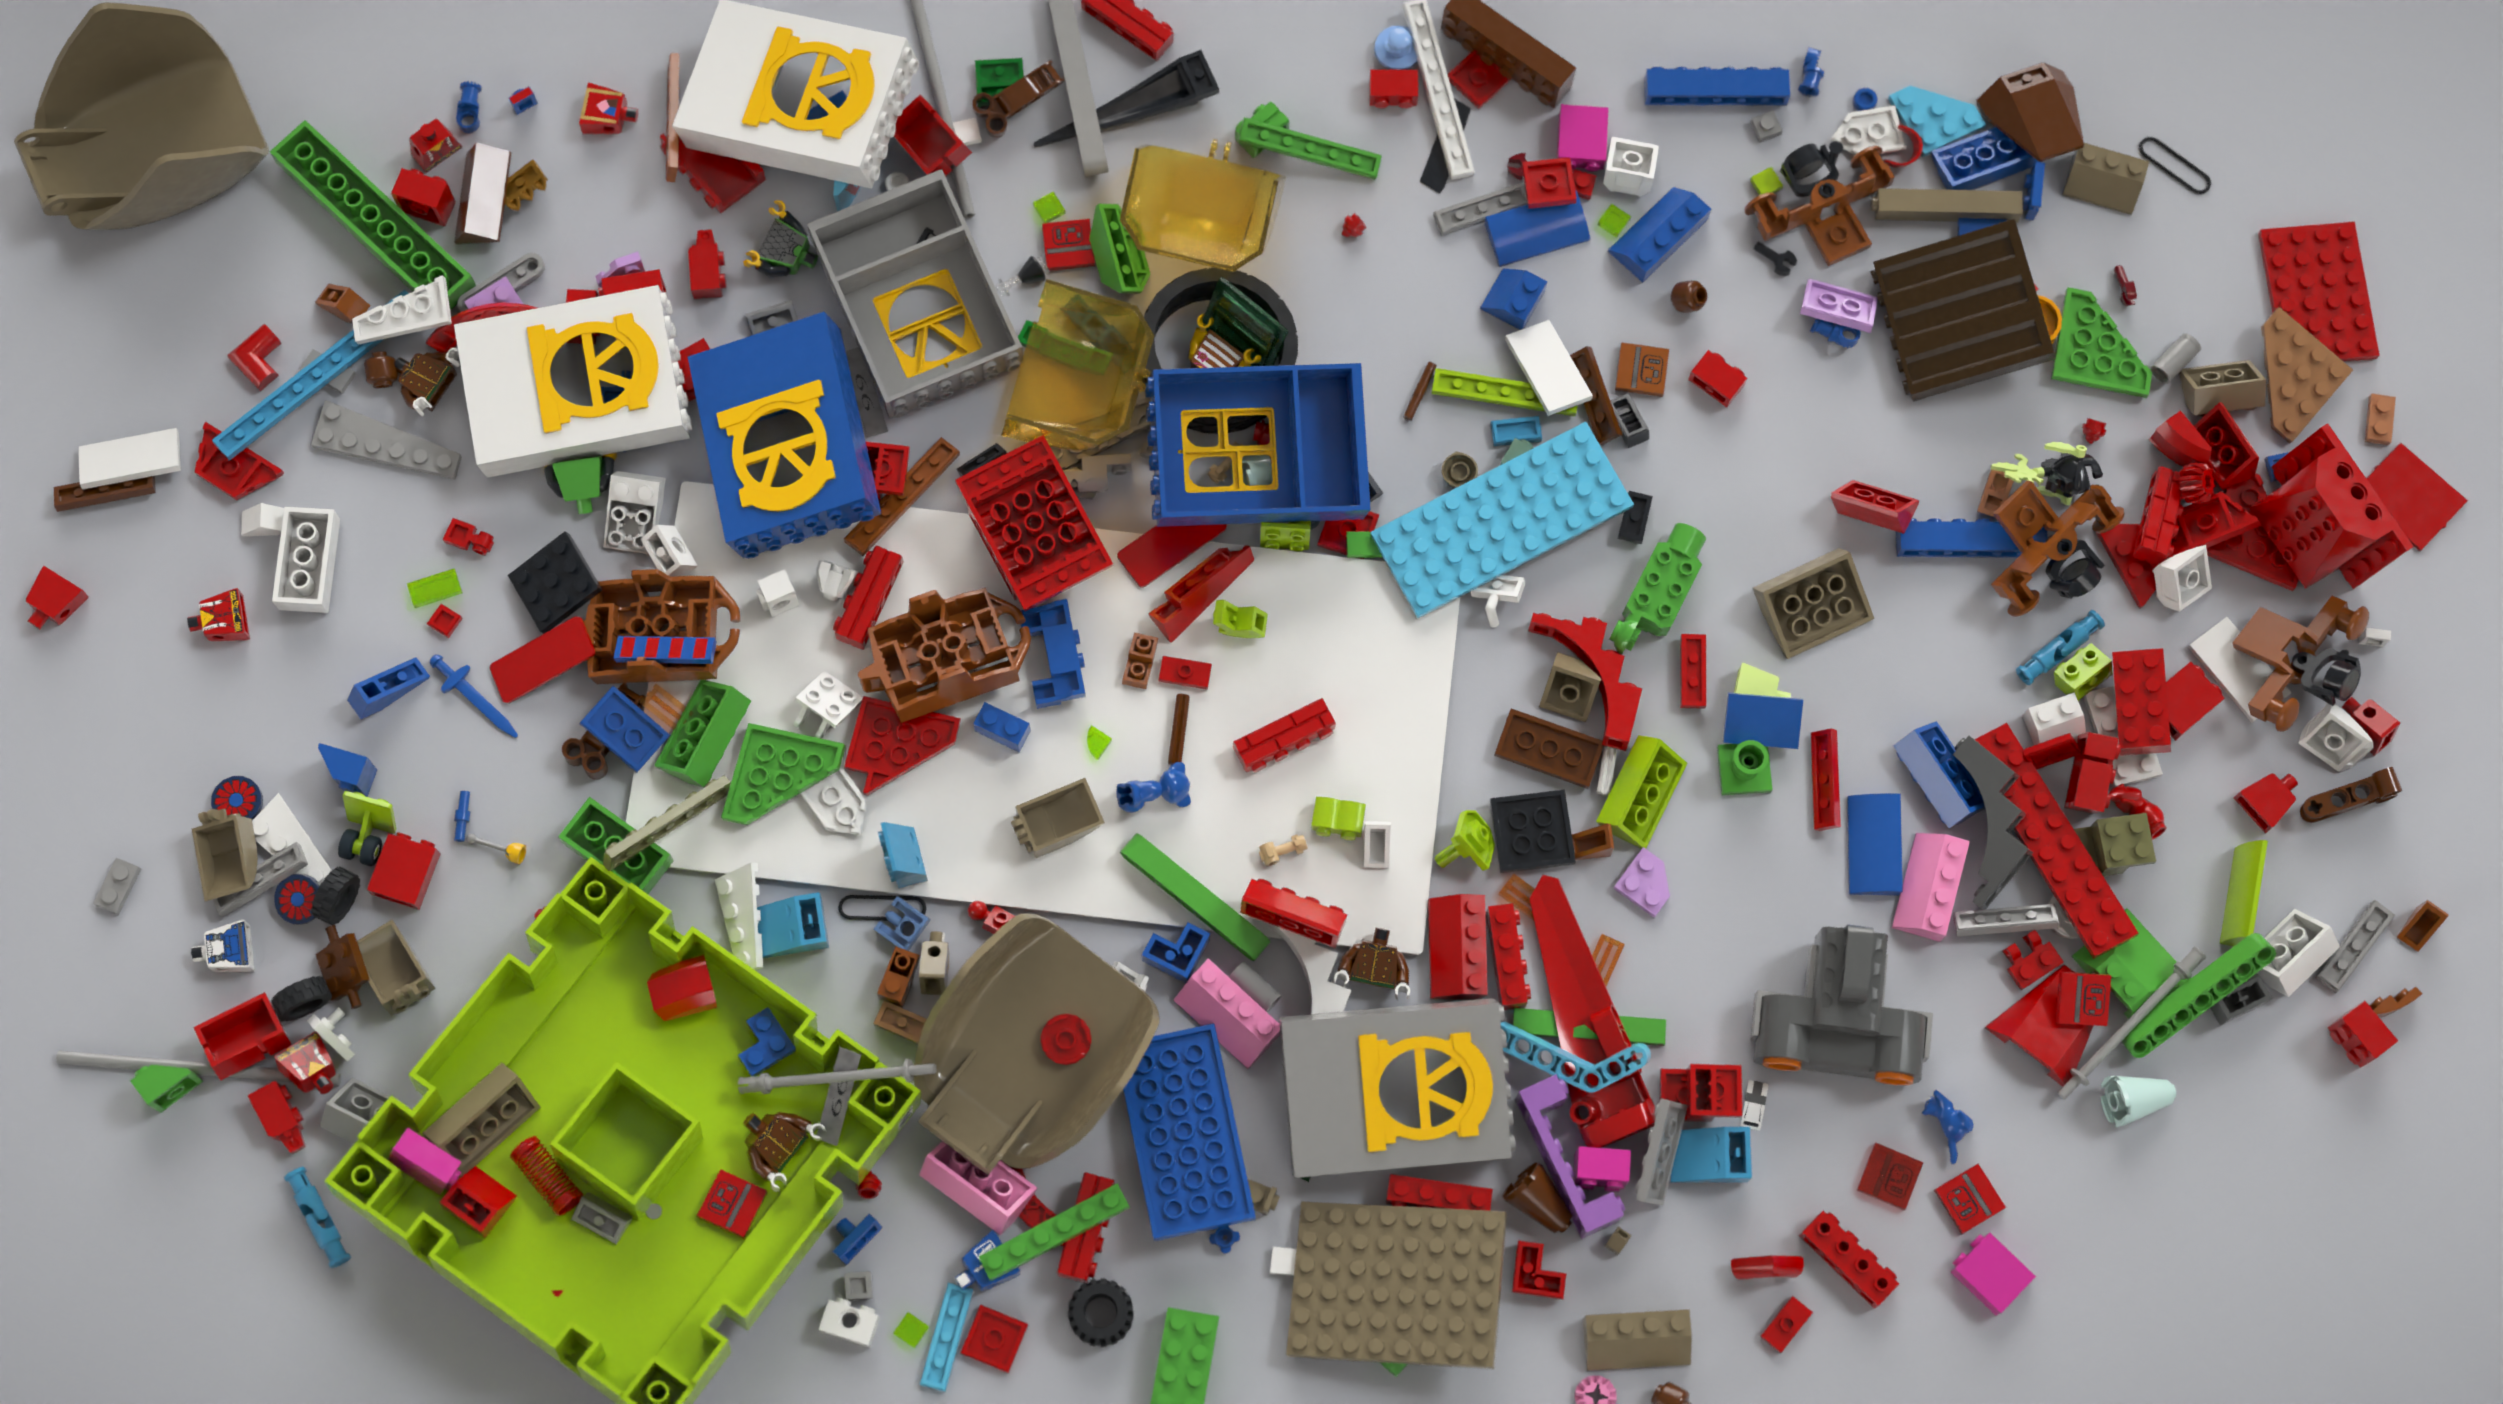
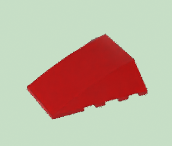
M2065 964L1985 1027V1029L2004 1043L2011 1040L2048 1068L2050 1071L2047 1075L2062 1087L2073 1077L2070 1070L2072 1068L2077 1069L2094 1026L2056 1023L2059 972H2074Z

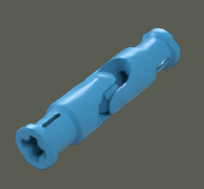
M2090 610L2084 619L2080 622H2074L2060 633L2059 636L2033 654L2029 662L2017 667L2016 673L2026 685H2031L2034 679L2041 673H2047L2070 653L2088 641L2089 636L2096 630L2104 628L2105 623L2096 611Z
M299 1167L286 1174L284 1179L290 1183L295 1193L293 1197L305 1216L320 1249H324L330 1261L329 1267L336 1268L349 1261L351 1256L345 1252L340 1242L342 1238L328 1211L325 1209L316 1187L312 1186L305 1174L307 1172L306 1168ZM324 1222L325 1228H322L319 1224Z

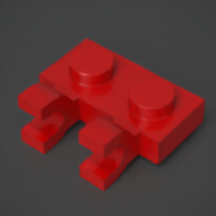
M2036 930L2022 937L2032 950V953L2025 958H2022L2016 943L2002 951L2012 964L2006 970L2020 990L2025 989L2064 963L2050 941L2044 945L2042 944L2041 937Z

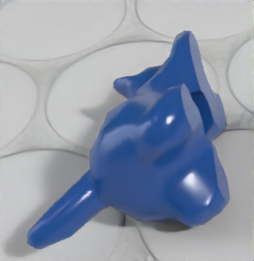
M1935 1090L1933 1092L1934 1096H1929L1926 1099L1922 1114L1938 1118L1947 1138L1950 1162L1955 1164L1958 1157L1956 1143L1973 1130V1120L1963 1111L1954 1110L1953 1103L1942 1093Z

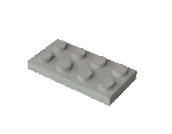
M1660 1099V1103L1657 1104L1654 1111V1117L1656 1118L1654 1128L1650 1130L1648 1135V1152L1642 1160V1177L1636 1185V1200L1664 1205L1688 1105Z

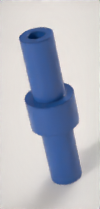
M460 791L458 810H455L454 821H456L454 841L457 842L465 841L466 824L470 821L471 812L468 811L469 791Z

